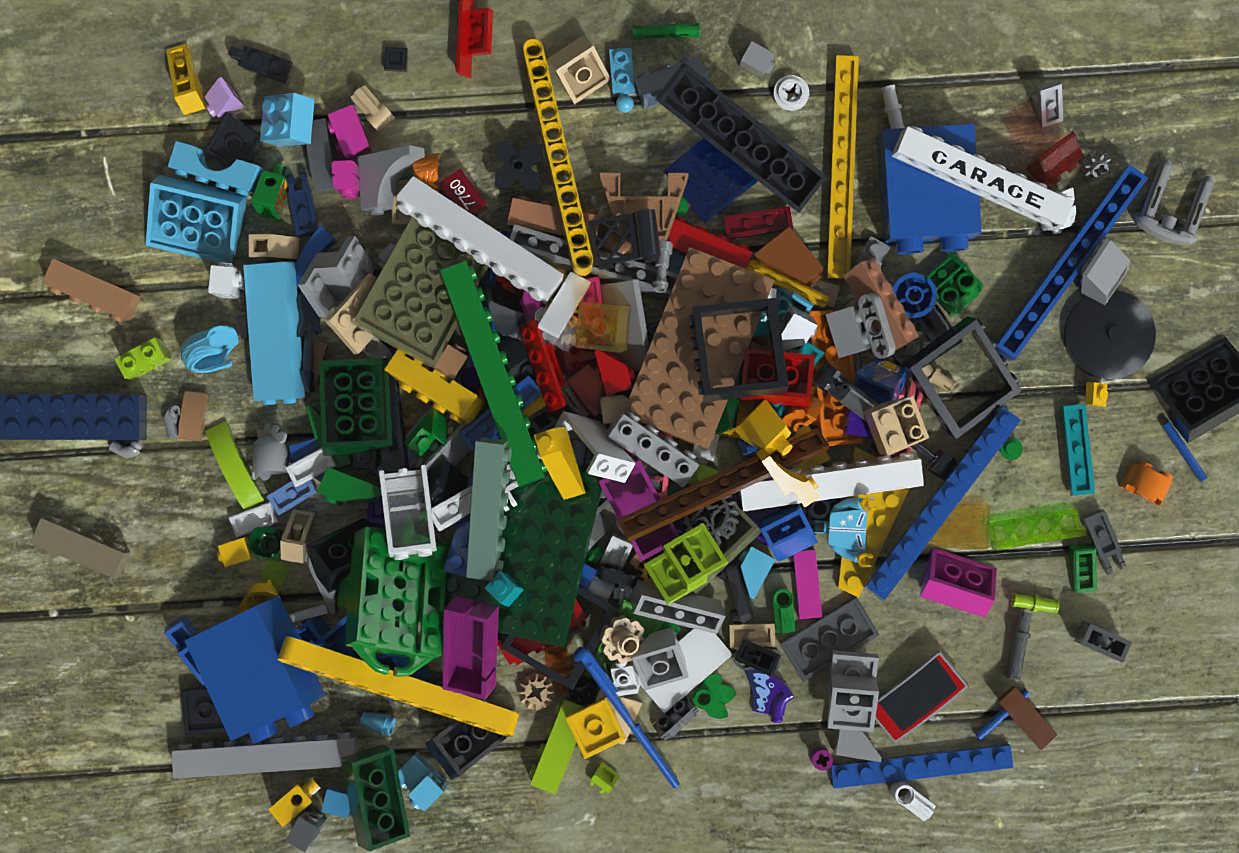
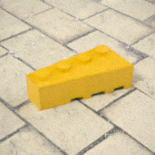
M399 349L384 369L400 382L399 387L408 393H411V391L416 392L415 397L426 404L428 401L434 403L432 407L443 414L445 411L451 413L449 417L459 424L464 421L470 425L485 404L479 396L453 380L450 381L436 369L433 371L425 363Z

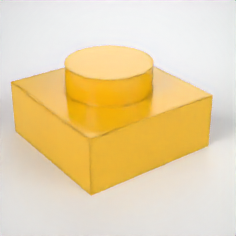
M1086 382L1085 405L1106 407V400L1108 398L1107 384Z

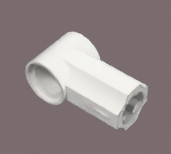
M896 781L891 785L890 793L893 798L921 820L926 821L934 813L936 805L912 788L907 782ZM907 788L906 795L898 797L899 791Z

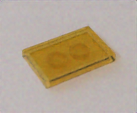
M921 502V510L927 502ZM957 504L926 547L988 550L990 505Z

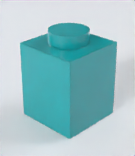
M502 571L485 587L500 604L508 607L524 591L510 575Z

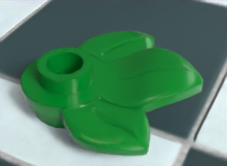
M712 674L705 678L702 686L697 687L693 691L692 701L696 707L705 709L710 717L724 719L728 717L725 704L729 703L737 695V692L732 687L722 684L721 674ZM705 693L707 695V699L705 701H700V694Z

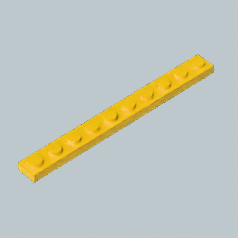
M836 55L826 279L845 280L843 275L850 271L859 56Z

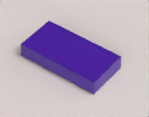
M846 411L843 433L874 439L868 423L854 412Z

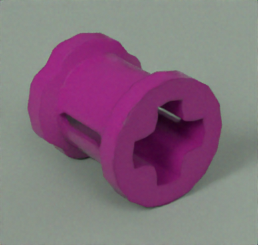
M816 747L812 750L810 760L815 768L824 771L832 766L833 758L827 749ZM823 754L824 756L823 763H820L818 760V755Z

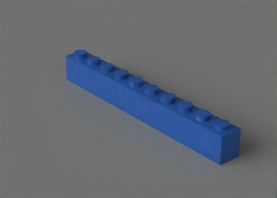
M1132 165L1126 166L1119 172L995 341L997 345L995 350L998 354H1001L1007 361L1017 358L1091 257L1097 245L1102 242L1146 182L1147 176Z
M1005 407L999 408L863 586L881 601H885L1021 419Z

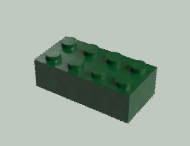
M382 744L341 758L358 846L370 852L410 837L394 749Z

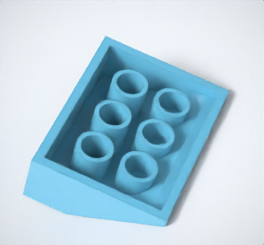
M159 175L150 183L146 246L217 263L225 262L234 265L245 218L247 197L235 192Z

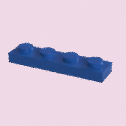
M529 375L513 388L515 394L520 393L524 406L520 407L521 412L542 396L540 388ZM489 408L458 434L473 452H475V443L481 437L492 438L498 433L491 409Z

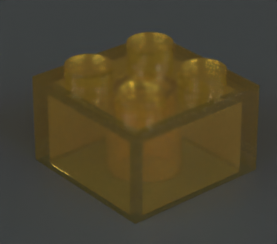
M580 301L575 347L618 353L627 351L631 306Z

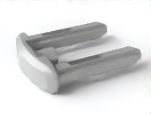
M1165 159L1157 168L1141 214L1136 216L1135 220L1142 230L1160 240L1174 244L1190 245L1197 241L1195 234L1214 186L1213 178L1205 176L1200 181L1184 227L1179 232L1174 230L1177 221L1175 217L1164 215L1161 224L1153 219L1172 170L1171 161ZM1157 190L1152 206L1150 207L1155 191Z

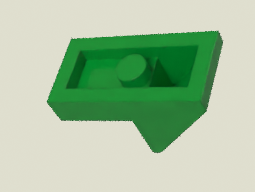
M432 407L404 443L420 457H423L436 440L443 445L446 444L448 420Z

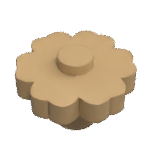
M625 616L612 618L610 625L603 626L599 639L603 642L601 651L610 660L616 659L620 663L632 661L631 655L638 651L639 646L645 640L642 637L644 628L635 619L629 620Z

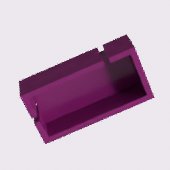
M637 456L631 457L635 465L625 483L596 476L618 519L661 500ZM673 522L630 542L640 561L663 550L664 545L680 535Z
M455 596L444 609L443 690L486 700L495 688L499 606L478 602L475 605L474 600Z

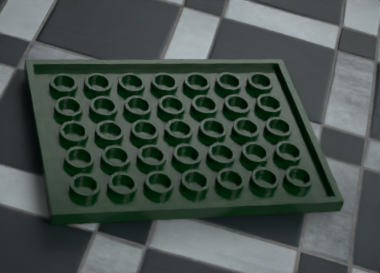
M473 459V463H472V467H471V471H470V475H469V479H468V482H467L466 489H467L468 486H469V483H470V480H471V476H472V473H473V469H474V459ZM590 463L577 464L585 494L564 500L548 471L544 472L546 478L522 487L518 486L510 491L517 505L513 507L508 499L507 506L509 510L506 512L504 510L507 522L505 529L502 530V538H505L504 551L501 552L500 560L503 561L502 572L510 575L524 589L509 607L500 604L485 589L491 581L466 578L446 572L444 609L455 596L474 600L475 605L478 602L499 606V633L564 648L602 493L597 477L586 472Z

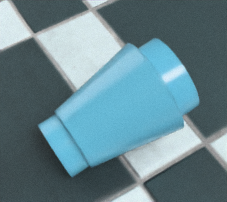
M364 711L360 720L361 725L382 736H390L396 723V719L391 717V714Z

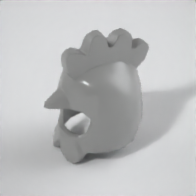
M266 423L264 429L258 430V439L253 445L251 479L256 480L259 476L265 481L269 479L271 474L287 473L285 468L289 465L288 449L285 444L287 432H282L280 425Z

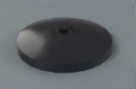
M1119 290L1114 291L1106 305L1088 296L1080 300L1069 313L1064 327V342L1071 360L1083 372L1099 379H1119L1135 373L1150 358L1156 341L1154 320L1147 307L1133 295Z

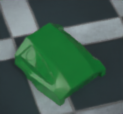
M952 252L948 254V257L926 276L936 286V301L950 317L959 314L977 298L984 288L983 283L972 273L968 266Z

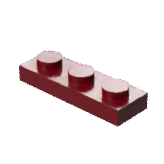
M790 206L723 217L725 234L729 240L780 232L788 227L793 230Z

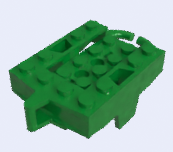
M410 514L392 523L395 547L430 542L429 538L414 532L413 518ZM365 527L355 533L350 573L339 584L338 607L347 608L346 646L353 647L375 672L384 675L389 673V666L381 664L377 660L376 652L409 658V662L405 667L394 668L393 676L396 677L411 675L434 658L441 656L446 584L444 567L447 561V544L436 541L437 551H433L430 556L418 557V554H411L407 559L395 560L394 557L389 556L386 528ZM425 563V566H424V582H423V585L421 586L422 564ZM398 618V627H395V619ZM419 622L421 623L419 649L417 650V634Z

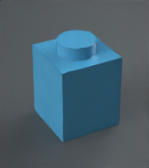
M330 785L326 791L321 812L348 818L351 815V808L347 789Z

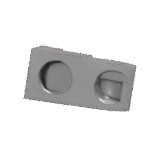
M375 336L362 349L369 358H388V363L394 356L388 347Z

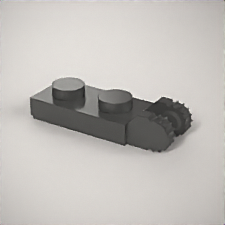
M1101 509L1082 517L1093 546L1096 547V554L1101 561L1107 575L1113 573V568L1108 559L1111 555H1113L1118 568L1121 570L1125 569L1126 564L1121 554L1122 549L1106 511Z

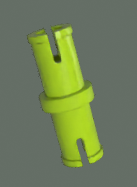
M1013 593L1011 596V607L1030 609L1031 612L1045 611L1056 614L1059 610V600L1042 598L1037 594L1029 596Z

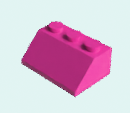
M932 548L922 578L920 597L985 618L995 601L997 568Z

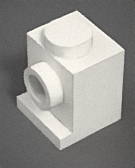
M618 660L613 662L610 670L613 683L618 689L616 695L623 696L638 693L640 680L633 660L625 663H620Z

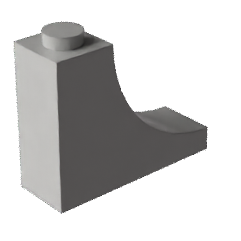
M406 145L359 156L361 210L370 211V215H383L384 211L392 210L394 192L401 175L412 163L425 157L424 148Z

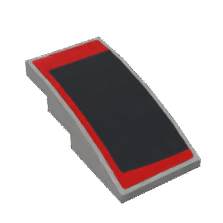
M940 650L905 674L903 679L888 688L885 694L878 698L875 720L891 740L897 743L953 701L969 687V684Z

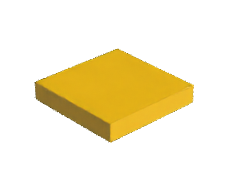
M607 697L565 716L584 759L626 740Z

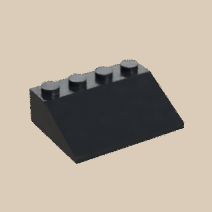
M1226 337L1148 381L1149 386L1172 424L1187 443L1239 414V352Z

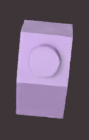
M222 77L217 79L205 96L209 103L206 105V108L213 117L218 116L221 120L226 113L232 115L244 107L234 89Z

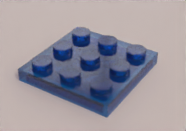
M705 139L701 140L663 170L667 177L668 173H689L682 196L704 224L758 182Z

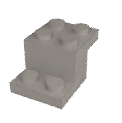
M347 236L339 252L316 253L299 281L298 286L319 317H327L335 301H343L367 274H373L375 267L356 236Z
M832 650L827 689L830 703L827 720L828 728L866 732L874 731L879 695L876 681L878 654Z

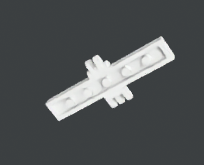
M536 450V453H537V455H538V458L540 459L541 457H540L539 451ZM508 464L507 470L510 471L509 483L506 484L505 493H508L510 504L514 507L517 503L510 491L518 487L512 467ZM473 485L432 508L433 522L439 532L471 514ZM508 506L504 507L505 512L509 510Z

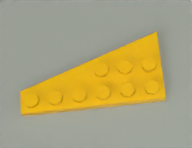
M853 447L852 464L858 459L878 460L872 454ZM910 488L848 496V498L863 499L870 496L875 497V500L868 501L869 506L876 507V509L867 512L865 552H861L862 554L871 553L873 558L865 557V562L872 566L861 567L858 562L841 556L837 588L859 598Z

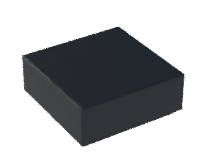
M385 47L384 70L407 72L408 48Z

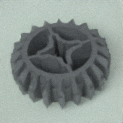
M730 495L721 499L720 501L724 503L721 506H706L707 510L713 513V515L710 514L712 516L710 518L712 524L706 517H703V515L706 516L704 514L706 512L705 507L699 509L693 515V518L689 514L678 519L683 521L679 524L680 529H686L683 534L693 529V525L704 523L708 525L711 530V536L718 544L722 543L720 539L722 535L729 539V535L726 532L728 530L735 532V528L731 526V523L738 524L739 522L738 519L732 517L739 515V511L733 509L737 506L736 501H731L733 496ZM723 512H726L725 520L718 528L717 519L723 515Z

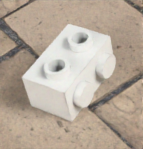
M219 262L218 266L211 265L208 293L219 298L242 300V292L245 290L244 273L239 271L238 267L232 266L233 264Z

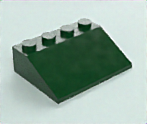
M388 358L319 361L323 456L347 455L392 445L389 373L384 370L388 365Z

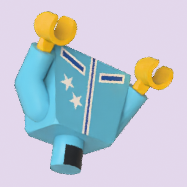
M874 496L865 499L846 498L835 504L833 509H830L827 520L814 521V533L827 534L826 541L833 551L845 559L858 562L861 567L872 566L865 562V557L873 558V554H862L861 552H865L867 512L876 509V507H871L868 504V501L875 500Z

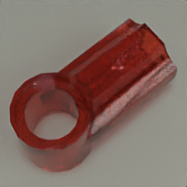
M599 346L556 350L555 354L561 372L577 371L578 368L598 365L594 351L599 349Z

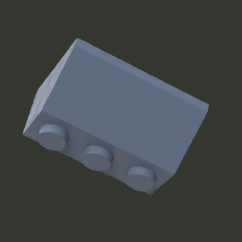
M691 56L686 57L674 66L667 64L658 68L659 71L651 74L650 72H644L638 75V79H635L634 84L643 110L659 104L655 101V98L682 63L690 66L708 81L707 71L698 57L693 59Z

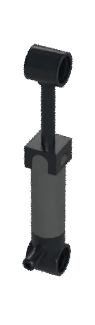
M827 363L823 365L812 380L814 385L830 394L866 422L863 411L879 405L877 401ZM920 442L910 446L928 460L925 468L942 480L946 478L957 462L952 456L941 449L933 453Z

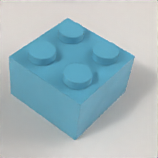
M296 93L264 96L260 141L280 147L311 144L315 99Z

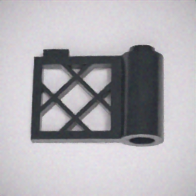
M654 209L640 210L631 214L588 221L593 263L595 267L599 266V270L613 268L614 263L643 259L644 263L656 262L657 257L661 256ZM629 220L630 228L624 236L615 230L620 221ZM604 224L610 228L603 239L596 236L595 225ZM613 231L622 237L615 249L606 243V240ZM625 241L632 245L633 255L623 256L618 252ZM604 244L613 252L607 259L599 260L598 251Z
M938 305L933 306V309L923 317H918L911 321L914 325L918 324L922 330L921 339L916 338L913 340L920 343L919 351L924 348V344H930L953 327ZM960 339L959 341H957L955 344H953V345L950 346L948 349H946L944 352H942L940 355H938L937 357H935L933 360H931L929 363H927V364H926L925 366H923L921 369H923L924 367H926L927 365H929L931 362H933L934 360H936L937 358H939V357L942 356L943 354L947 353L948 351H950L951 349H953L954 347H956L958 344H960L961 342H963V340ZM908 344L904 346L903 351L896 350L892 355L896 363L903 368L902 363L905 362L906 356L912 357L915 355V353L907 352ZM906 371V377L909 378L910 375Z

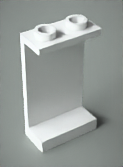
M563 411L554 428L566 427L570 439L583 441L595 455L586 472L591 475L625 483L635 465L632 458L618 443L607 436V429L600 421Z

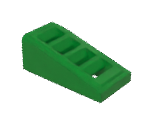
M1089 543L1070 545L1069 556L1074 593L1097 591L1096 547ZM1079 562H1088V565H1079ZM1089 571V574L1080 575L1079 572ZM1090 580V583L1080 584V581Z

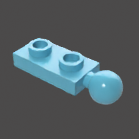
M631 48L609 49L613 95H620L616 101V107L620 112L627 113L634 106L633 99L629 96V94L635 93Z

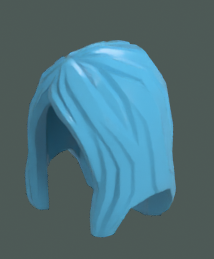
M217 325L191 335L181 345V360L188 370L197 373H208L231 367L233 365L232 361L226 362V359L231 350L239 343L238 333L233 327Z

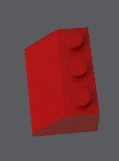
M746 348L741 385L775 381L772 352ZM784 352L789 384L787 393L741 398V401L762 403L766 399L771 404L810 407L815 355Z

